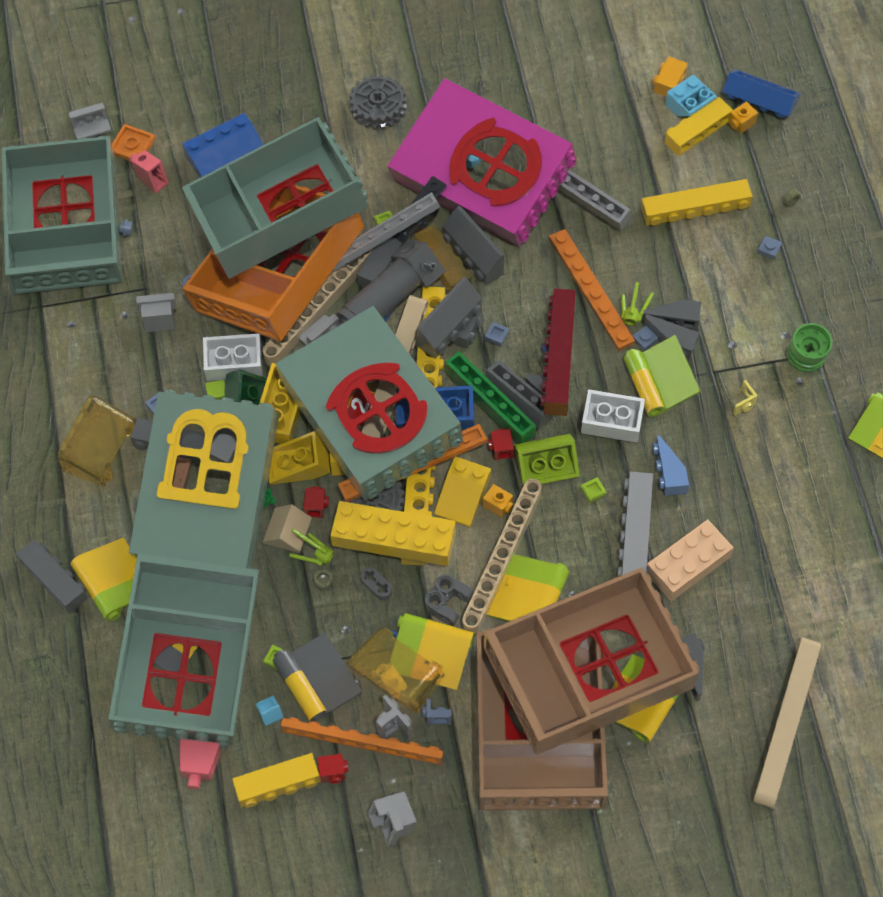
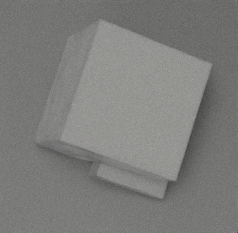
M174 293L136 296L139 312H141L146 332L175 329L174 309H176V300Z
M222 428L214 434L210 459L223 463L233 462L237 443V436L234 431Z
M405 791L374 800L368 811L373 828H381L387 846L395 845L399 837L409 835L417 822Z

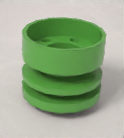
M808 323L798 327L788 346V361L794 368L802 372H815L820 369L832 348L831 334L819 324Z

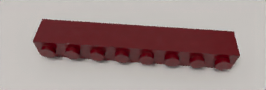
M554 288L553 296H549V307H552V310L548 309V321H551V323H547V334L550 337H546L545 347L549 349V352L545 351L544 363H548V366H544L543 377H547V381L543 380L542 392H546V394L541 396V406L545 407L544 415L567 416L576 290Z

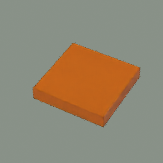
M124 124L112 143L114 155L130 161L129 159L132 154H140L142 151L148 152L156 140V135Z

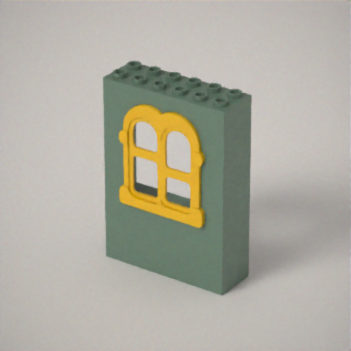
M173 390L158 391L129 553L137 558L138 553L253 569L279 419L278 413L271 404L260 403V405H254L253 402L241 400V403L233 402L234 400L231 398L217 400L210 395L195 397V394L184 392L181 395L176 394ZM197 424L204 429L205 439L202 449L180 446L181 433L187 425ZM222 428L231 429L237 436L232 463L210 460L214 434ZM179 455L198 457L201 460L196 488L193 490L172 486L176 460ZM209 469L231 473L229 489L226 494L211 493L204 490L206 475Z

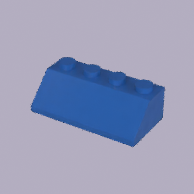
M737 69L729 73L723 92L727 94L726 96L736 100V98H740L743 100V103L748 102L751 106L756 104L759 106V109L766 112L772 110L776 112L775 115L782 118L792 114L801 96V93Z

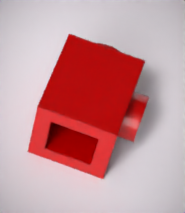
M497 429L491 432V439H488L489 451L493 450L494 461L513 458L514 448L510 429Z
M317 486L306 488L304 513L314 518H324L325 507L329 508V496H326L325 489Z
M342 754L318 757L321 783L338 784L342 780H346L345 773L349 772L348 761L343 760Z

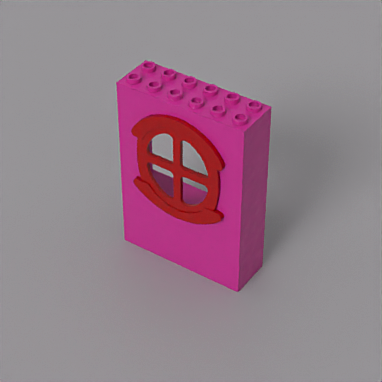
M444 78L387 167L396 182L417 193H420L432 176L436 177L447 185L446 189L437 199L441 206L454 212L456 207L460 205L477 225L520 247L522 243L528 240L532 227L535 228L538 224L539 216L547 210L548 202L551 198L555 197L558 186L566 180L567 172L575 166L577 159L571 142ZM491 137L506 139V143L495 158L475 149L477 142ZM514 144L518 145L526 156L527 168L524 172H519L502 162ZM469 155H474L490 164V168L479 183H476L468 174L466 159ZM498 169L518 179L516 185L507 189L491 190L486 188L493 174Z

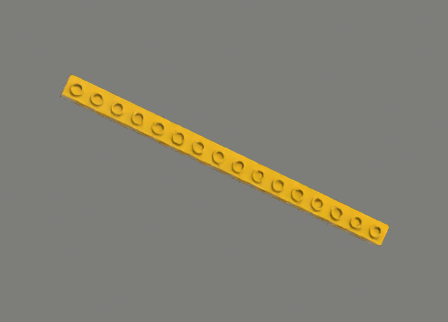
M423 287L422 299L428 300V308L424 319L432 312V307H436L445 298V287ZM418 347L417 365L434 388L442 387L443 376L439 375L440 370H443L444 359H441V354L436 358L428 357L429 354ZM436 465L422 470L426 472L423 475L415 473L407 477L404 512L432 517L429 505L433 506V494H430V489L434 488L435 477L432 476V471L436 470ZM420 488L424 489L423 492H417L416 490ZM416 506H422V507H423V508L420 509V510L415 509ZM401 558V564L425 566V562Z

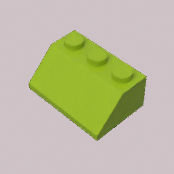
M571 434L514 444L523 486L529 479H537L541 484L580 477L575 440Z

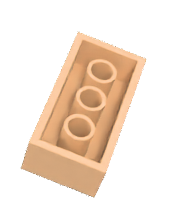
M707 519L647 563L646 573L650 575L651 580L672 602L730 559L734 547Z

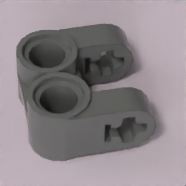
M443 574L436 579L434 587L426 594L425 609L428 614L448 625L454 626L459 619V615L445 605L453 596L465 602H470L474 590L452 576ZM443 585H448L450 588L444 590L440 587ZM432 601L439 602L438 605H431L430 603Z

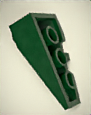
M241 369L228 373L225 380V398H231L234 400L233 402L241 403V400L253 402L254 405H259L267 378Z

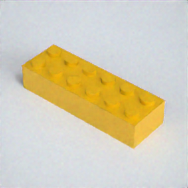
M339 501L330 537L332 546L448 566L456 533V522L454 520Z

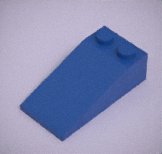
M472 385L435 388L461 423L462 431L475 426ZM405 398L396 402L397 426H405L409 419L410 405Z

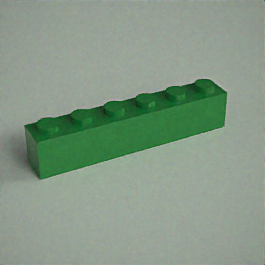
M460 351L445 362V373L458 386L472 385L474 401L502 429H510L511 437L518 444L529 442L536 436V424Z

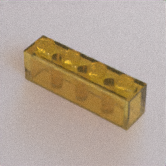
M431 225L414 234V240L426 242L445 269V272L439 279L449 292L463 277H466L471 283V272L463 267L462 260L459 256H455L452 246L444 241L440 230H436L434 225Z

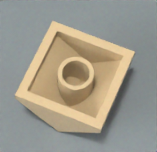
M292 504L276 507L263 543L300 553L304 540L294 534L292 530L296 529L306 536L312 517Z

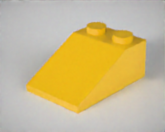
M315 431L277 445L273 449L269 472V483L271 485L312 480L330 473L328 448Z
M455 456L443 485L434 515L471 527L490 483L491 468Z

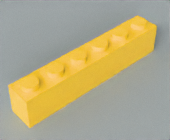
M747 179L642 198L641 212L645 225L655 226L665 222H675L681 219H692L697 216H709L713 213L745 209L751 206L753 196Z

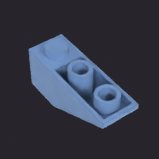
M657 436L656 443H653V453L658 457V460H656V470L661 474L659 478L660 489H663L664 496L687 494L689 481L686 467L661 436Z

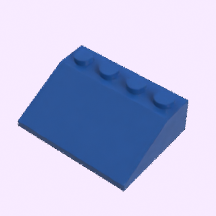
M245 113L182 143L185 157L199 178L264 145Z

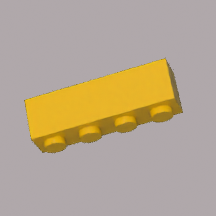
M718 97L690 117L681 120L675 127L669 128L666 131L664 143L679 157L729 123L730 112L733 109Z
M312 753L232 778L241 808L253 807L257 805V802L263 800L272 801L279 795H290L297 792V789L304 787L312 788L321 782Z

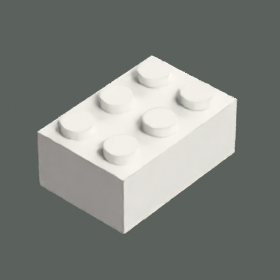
M260 334L203 337L206 381L226 380V374L239 369L263 377Z
M588 389L581 433L638 443L645 399Z

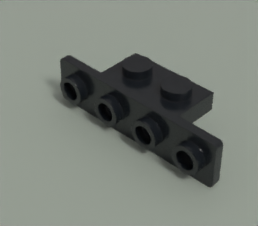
M432 176L411 205L431 192L437 200L447 185ZM439 208L421 218L418 222L406 227L403 231L393 235V237L405 243L412 232L419 235L426 230L431 218L438 214Z

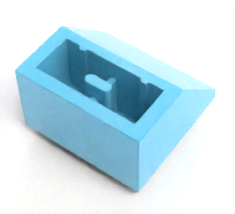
M693 74L667 92L665 105L676 116H691L715 100L717 96Z

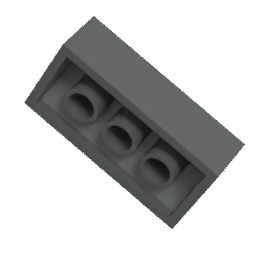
M460 205L456 207L442 226V238L446 244H450L453 247V251L457 256H461L467 268H471L475 272L476 278L479 281H483L485 285H488L504 274V254Z
M463 277L417 327L418 347L433 358L443 354L447 349V345L451 341H455L459 332L463 328L466 329L474 316H478L482 311V298L466 277Z

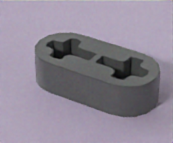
M371 567L363 569L360 575L362 584L379 600L389 599L392 595L391 584L376 569ZM368 574L369 576H371L373 574V580L375 582H373L371 579L366 580V575ZM378 585H379L382 589H385V588H386L387 593H384V592H381V593H380V589H379Z

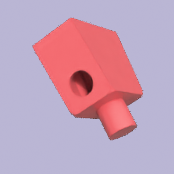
M147 151L131 155L129 160L133 165L136 176L155 194L169 184L161 160Z
M187 739L180 740V772L182 777L189 778L187 786L189 789L199 790L201 780L212 779L222 751L220 743Z

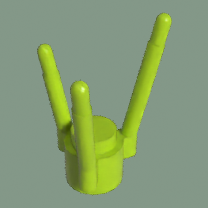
M639 282L635 284L631 306L627 309L625 295L621 296V319L626 325L635 326L637 323H641L643 312L647 309L654 295L653 292L650 293L639 313L635 307Z
M296 529L292 530L294 534L316 548L314 556L317 559L292 553L289 554V557L315 563L319 566H322L323 563L326 565L330 563L335 551L311 533H308L307 537Z

